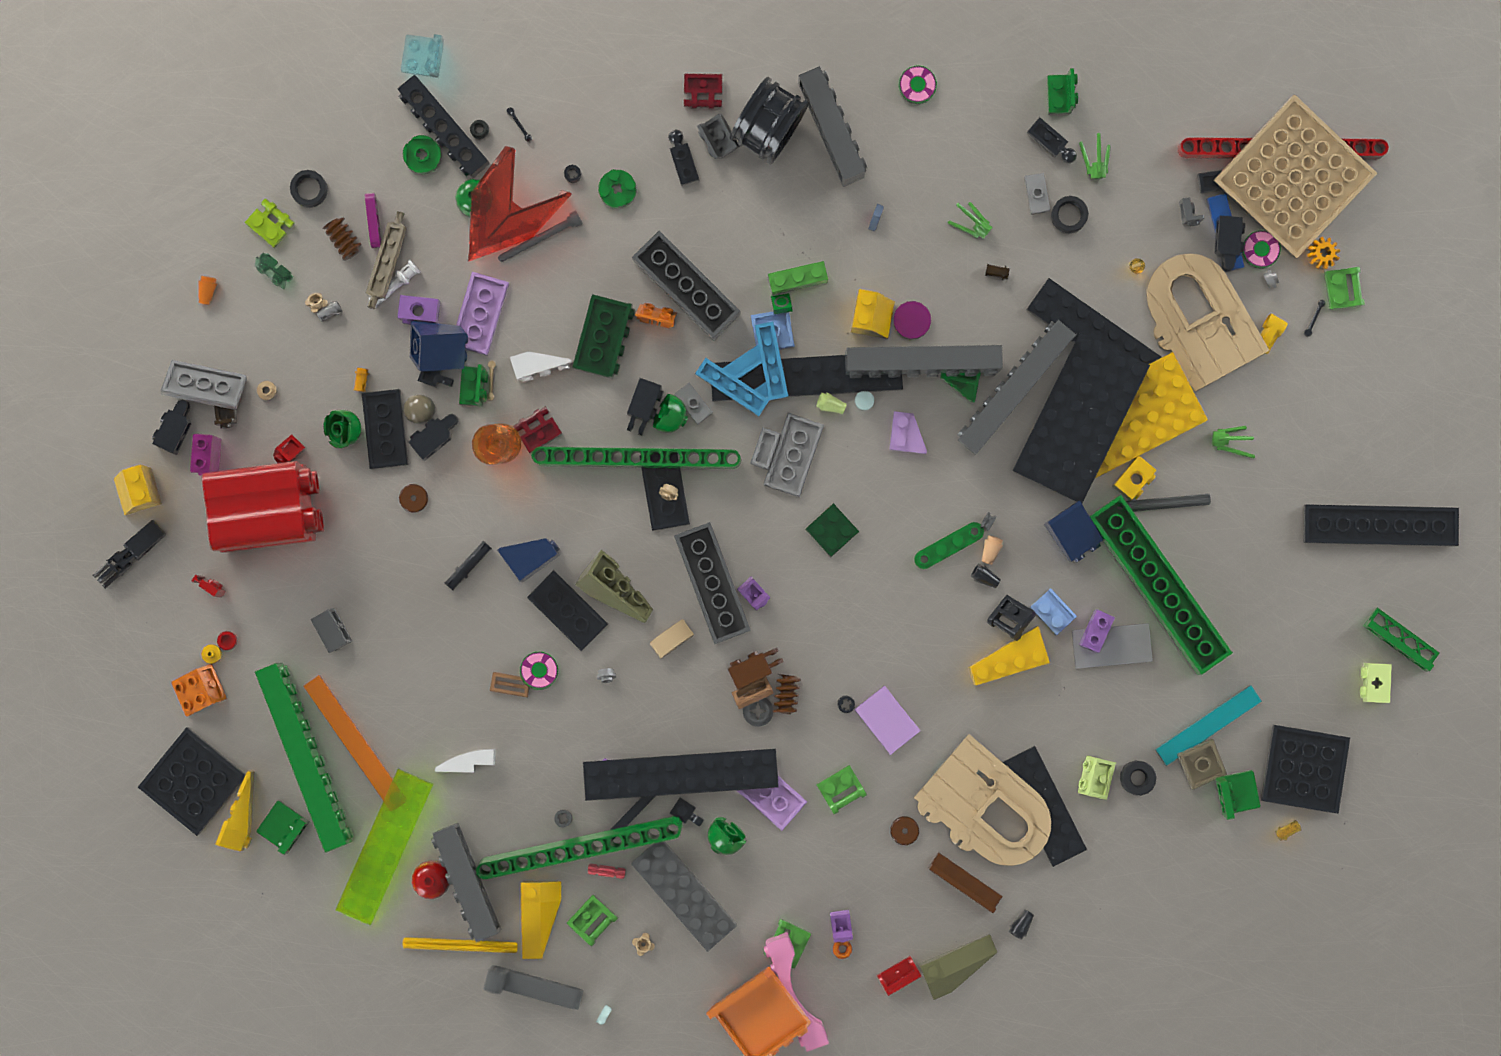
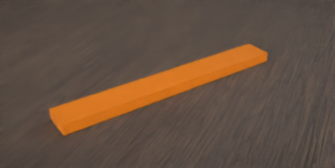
M318 675L304 685L305 690L390 811L393 812L408 800L322 677Z

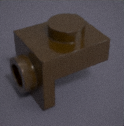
M214 406L216 418L214 424L216 426H220V429L231 428L232 424H237L235 410Z

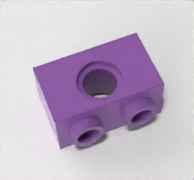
M400 295L398 319L402 320L403 324L411 325V321L438 324L440 301L433 298ZM417 307L424 309L421 316L414 315V310Z
M1098 609L1094 610L1079 645L1099 653L1115 617Z

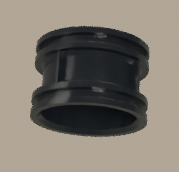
M767 76L747 102L732 129L729 139L732 141L737 139L738 145H744L757 153L762 160L765 157L768 158L767 163L771 165L792 137L808 108L809 102L807 100L801 102L799 95H792L781 88L778 82L772 84V79Z

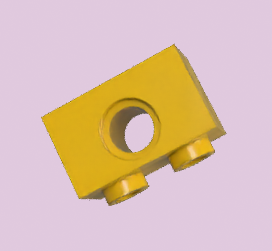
M1138 456L1113 484V487L1129 501L1133 500V498L1137 500L1144 492L1142 490L1143 486L1146 483L1149 485L1155 479L1154 473L1157 470L1142 457ZM1133 474H1137L1141 479L1138 485L1131 481Z

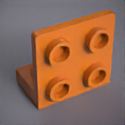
M212 664L197 668L171 682L185 716H190L210 705L227 699Z

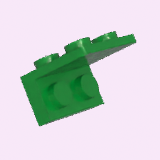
M1070 68L1067 75L1047 76L1048 114H1071L1073 109L1076 108L1078 93H1075V86L1078 84V74H1074V68Z
M478 364V367L464 366V369H462L459 405L483 406V402H486L487 391L484 389V383H488V372L483 365Z
M1253 770L1215 778L1222 815L1227 820L1234 819V813L1260 808Z
M277 801L256 832L279 848L278 851L285 855L291 850L310 821L281 801Z

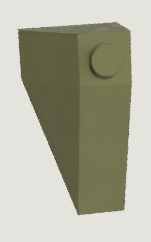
M600 550L582 572L575 585L590 597L643 623L647 622L653 608L639 591L634 590L629 583L631 581L629 577H624L618 569L620 567L618 563L603 550Z
M989 934L919 963L933 999L935 1000L952 993L997 953V950Z

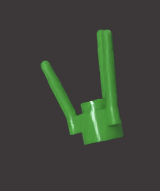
M1097 133V162L1092 163V167L1090 166L1083 142L1079 143L1086 164L1087 175H1091V179H1103L1108 174L1111 146L1107 145L1104 163L1101 162V134Z
M971 202L968 205L979 217V220L960 203H957L956 206L976 223L973 226L975 231L952 221H948V224L973 235L976 239L979 236L984 239L992 229V226L989 225L990 222L983 217Z
M1246 426L1213 431L1212 446H1217V450L1255 458L1253 454L1225 446L1229 444V440H1253V436H1229L1228 434L1229 432L1247 429Z

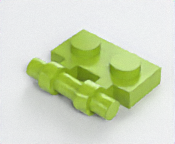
M265 198L261 202V205L266 208L265 211L262 213L256 208L244 223L275 248L287 234L282 230V227L286 225L288 228H292L295 223L287 213H282L274 202H269ZM271 214L279 219L276 224L269 219Z

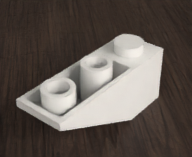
M525 352L510 357L516 379L518 381L522 380V383L533 380V376L540 375V377L550 375L552 370H567L570 368L569 365L573 364L571 359L534 352Z

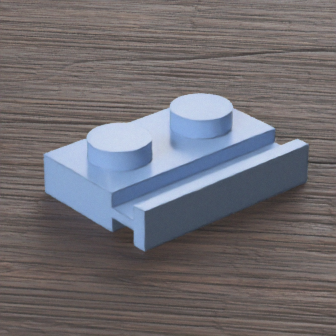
M1051 588L1030 607L1055 635H1058L1077 617Z

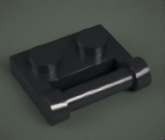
M1006 595L989 616L987 623L992 627L996 626L1009 634L1010 638L1018 641L1022 637V632L1037 614L1034 610ZM1004 616L1017 625L1012 628L1000 621L999 618Z

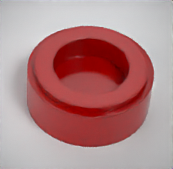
M224 631L219 634L217 644L222 650H232L237 645V637L233 632Z

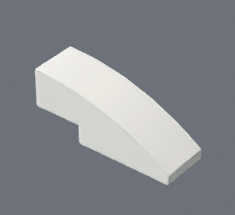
M495 749L477 750L456 756L437 766L435 772H476V765H495Z

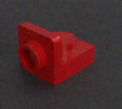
M291 434L275 448L273 456L277 463L291 462L305 450V447Z

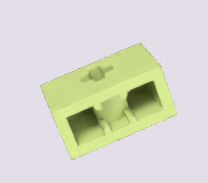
M1364 663V667L1361 668L1363 686L1360 688V697L1363 698L1362 702L1390 703L1392 664ZM1372 681H1378L1379 684L1372 685Z

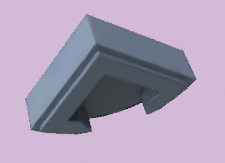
M877 204L869 230L875 231L877 229L884 209L880 204Z

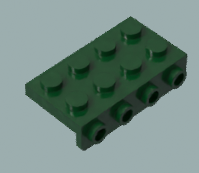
M592 294L573 362V369L611 379L614 378V375H618L620 364H617L619 356L623 357L625 346L622 344L624 338H628L630 327H627L629 319L633 320L635 313L632 303H624Z

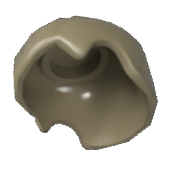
M413 395L404 404V414L413 423L427 422L432 419L435 413V405L432 399L425 395Z

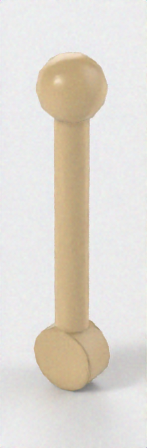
M489 361L488 363L490 375L487 399L490 401L494 399L493 371L496 366L494 361Z

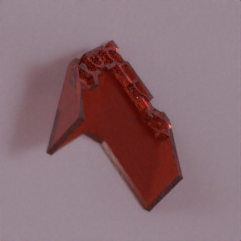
M505 146L471 192L472 206L470 212L468 262L534 237L572 193L561 190L557 196L524 208L518 206L513 202L515 149Z

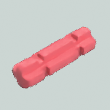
M589 864L588 874H598L599 876L612 878L616 876L619 879L625 878V868L618 867V869H615L612 866H597V864Z

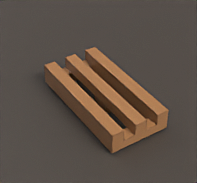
M493 672L490 691L528 698L530 687L527 685L496 680L497 676L522 681L520 676ZM495 684L525 689V692L522 693L494 687Z
M763 677L731 692L739 709L774 694L767 677Z

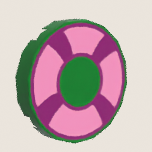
M916 65L909 67L900 77V94L910 103H926L936 92L937 82L935 75L924 66Z
M1258 230L1245 238L1242 254L1249 265L1263 269L1277 261L1280 256L1281 246L1269 232Z
M545 652L528 654L520 666V677L523 683L534 690L549 688L555 682L558 675V665L555 659Z

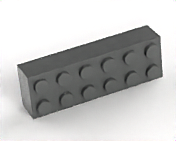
M820 66L800 74L798 76V84L805 100L809 102V110L844 187L863 179L867 165L864 158H860L858 155L859 146L856 140L852 141L851 139L852 131L848 122L844 123V112L841 105L837 106L836 104L837 97L833 87L829 88L828 75L825 70L822 71Z
M660 231L632 256L633 261L713 341L741 314V311Z
M709 522L674 535L714 644L751 631L711 523Z
M459 823L432 833L433 838H431L434 848L439 849L441 855L438 857L442 867L445 866L448 871L446 878L448 883L454 886L455 892H453L456 902H460L463 908L460 912L463 920L469 923L470 928H468L471 939L475 938V941L479 942L498 934L502 929L483 882L476 874V865Z
M665 841L653 843L631 863L707 952L737 926V923Z

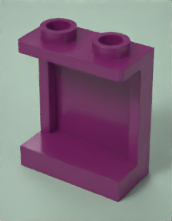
M193 434L190 472L198 473L199 476H202L203 473L219 471L221 438L213 435Z

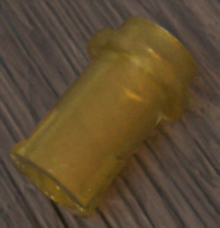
M1294 820L1282 828L1279 826L1275 833L1280 841H1286L1288 837L1302 831L1298 821Z

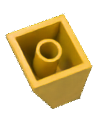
M859 289L851 333L888 339L895 301L879 292Z
M141 464L121 470L114 478L124 515L162 504L150 467Z

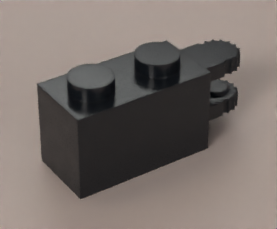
M639 378L627 411V415L631 416L627 431L631 432L637 418L642 420L638 435H643L647 422L649 423L650 419L654 420L657 409L655 405L657 401L661 402L664 391L661 390L662 385Z

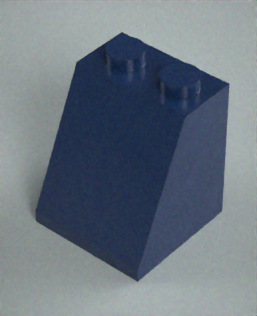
M411 321L409 357L419 371L464 369V362L467 361L465 344L468 343V334L461 326Z
M1080 501L1074 503L1044 524L1069 562L1074 560L1077 563L1085 557V552L1091 550V552L1095 551L1101 546L1100 542L1103 541Z
M547 538L497 549L521 582L526 581L560 556L558 545L554 540L549 541Z

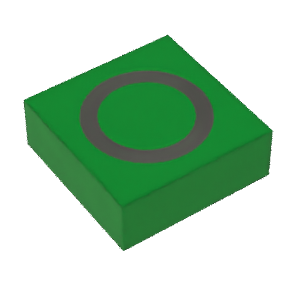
M790 293L771 296L774 315L793 312Z

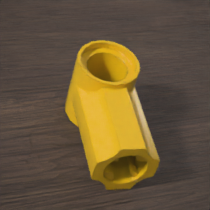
M1272 313L1264 321L1263 329L1260 333L1269 350H1271L1277 338L1283 334L1288 325L1287 322Z

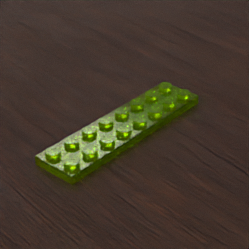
M400 768L397 769L335 909L336 911L370 926L372 925L434 783Z

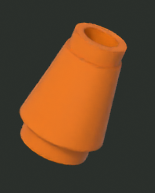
M201 276V279L198 280V303L210 305L217 286L216 278Z

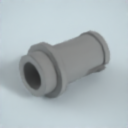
M331 301L330 305L316 312L321 322L335 314L339 315L342 309L337 301Z

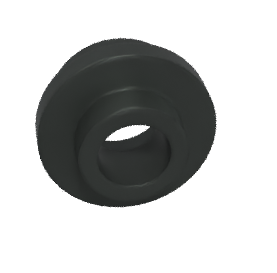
M483 120L474 121L470 126L471 135L476 139L485 138L489 133L488 124ZM478 127L483 128L481 133L476 132Z

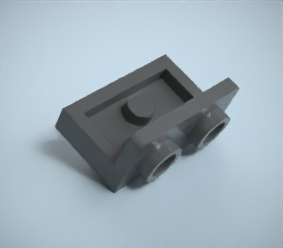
M718 114L707 122L697 125L699 136L706 142L709 154L715 159L723 158L740 147L737 140L732 141L729 139L732 131L723 114Z

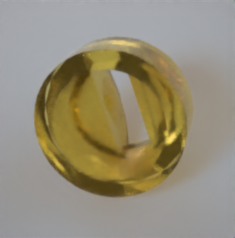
M1134 258L1129 263V269L1135 274L1142 273L1145 269V263L1142 259ZM1137 263H1140V264H1141V266H1136V267L1132 268V265H1134V264H1137Z

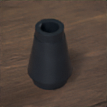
M977 564L971 574L974 581L993 588H997L1001 581L984 564Z
M1024 909L1010 925L1009 933L1022 940L1028 933L1034 915Z

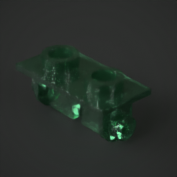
M263 252L260 257L257 256L255 267L258 272L268 276L274 285L285 289L286 282H290L293 279L292 272L282 264L276 269L275 266L278 264V261L268 253L265 254Z

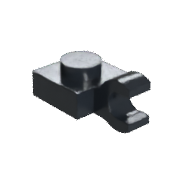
M443 370L421 371L418 378L419 382L436 388L438 383L452 387L454 382L453 379L441 375Z
M681 797L670 811L671 815L678 817L685 824L690 820L700 827L704 819L693 813L696 807Z

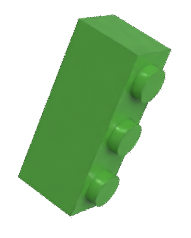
M821 261L769 273L768 280L772 295L828 283L825 263Z

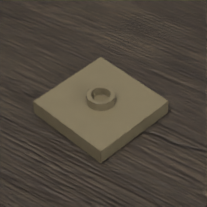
M1213 739L1177 754L1192 790L1214 781L1217 777L1227 775Z

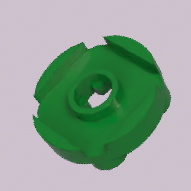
M418 135L406 143L403 148V160L411 171L417 174H428L438 168L442 157L441 149L431 137ZM421 150H424L427 154V157H424L423 160L417 157V153H420Z
M612 169L599 182V195L602 201L611 208L626 207L633 202L636 196V183L633 177L626 171ZM620 184L623 191L621 193H613L614 189L612 187Z

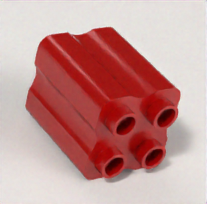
M294 461L202 474L208 536L212 551L227 553L316 541V533L324 532L322 511L312 507L311 495L319 494L318 475L316 471H311L304 464Z

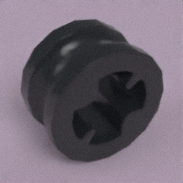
M569 165L564 170V177L568 182L576 183L581 178V171L578 166ZM572 169H575L578 175L576 178L571 179L568 171L572 172Z
M845 695L839 698L837 705L841 712L850 713L855 708V701L850 696ZM844 699L850 700L852 703L847 710H845V707H841Z

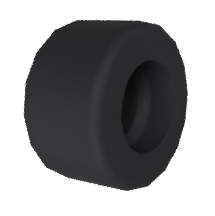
M1135 760L1129 762L1123 767L1120 774L1121 785L1127 792L1133 795L1142 796L1148 794L1156 784L1155 770L1144 761ZM1137 770L1142 771L1146 777L1145 782L1139 786L1134 785L1131 781L1132 773Z

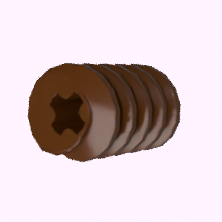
M342 217L330 221L323 229H327L326 235L331 236L330 241L335 242L334 247L339 248L338 253L343 255L342 259L345 261L359 253L358 248L362 244L354 243L357 237H350L353 231H346L349 224L342 225L341 223L345 220Z
M778 674L782 678L777 679L776 682L781 684V686L776 687L775 690L779 691L780 694L774 696L779 701L774 702L773 705L777 706L778 709L773 710V712L783 714L797 712V709L792 707V705L798 704V701L793 698L799 697V694L794 692V690L800 689V686L796 685L795 682H799L801 679L797 676Z

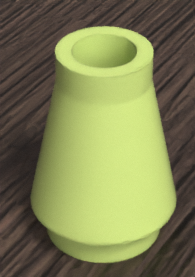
M821 393L817 401V407L822 411L843 414L846 403L829 393Z

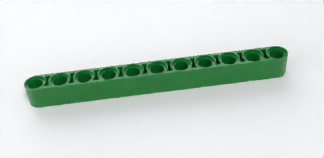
M537 447L531 455L533 461L540 466L735 469L740 466L742 461L740 454L736 450ZM539 452L546 453V458L543 461L537 460ZM564 452V460L560 462L557 461V453ZM578 452L584 453V459L581 462L575 461V455ZM599 452L602 453V461L595 462L594 455ZM621 453L622 460L614 462V454ZM635 453H640L642 456L641 460L637 463L633 462L632 456ZM655 453L661 455V459L657 463L651 462V456ZM679 454L680 460L677 463L670 462L671 455ZM692 454L699 455L697 463L689 462V457ZM712 454L718 455V461L715 464L708 462V458ZM732 454L738 457L737 462L729 464L727 462L728 457Z
M668 817L487 856L480 860L476 868V874L481 879H491L676 839L681 834L682 821L678 817ZM676 825L678 830L672 831L668 826ZM657 829L659 834L653 835L649 830ZM638 833L640 838L634 839L631 837V834ZM619 837L622 842L615 843L612 838ZM600 841L603 846L596 847L593 842ZM581 845L584 850L578 851L574 846ZM562 849L565 854L559 855L556 850ZM543 853L547 858L540 859L537 854ZM524 857L528 862L522 863L519 861V858ZM505 861L509 866L503 867L500 862ZM487 865L490 867V871L483 870L482 866Z

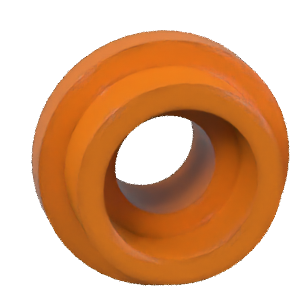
M849 941L835 942L833 953L837 958H848L852 953V946ZM841 945L846 947L845 952L839 951Z

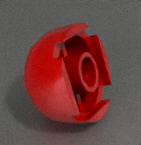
M438 861L421 863L412 874L414 891L425 899L441 897L450 886L446 878L448 873L446 867H442Z

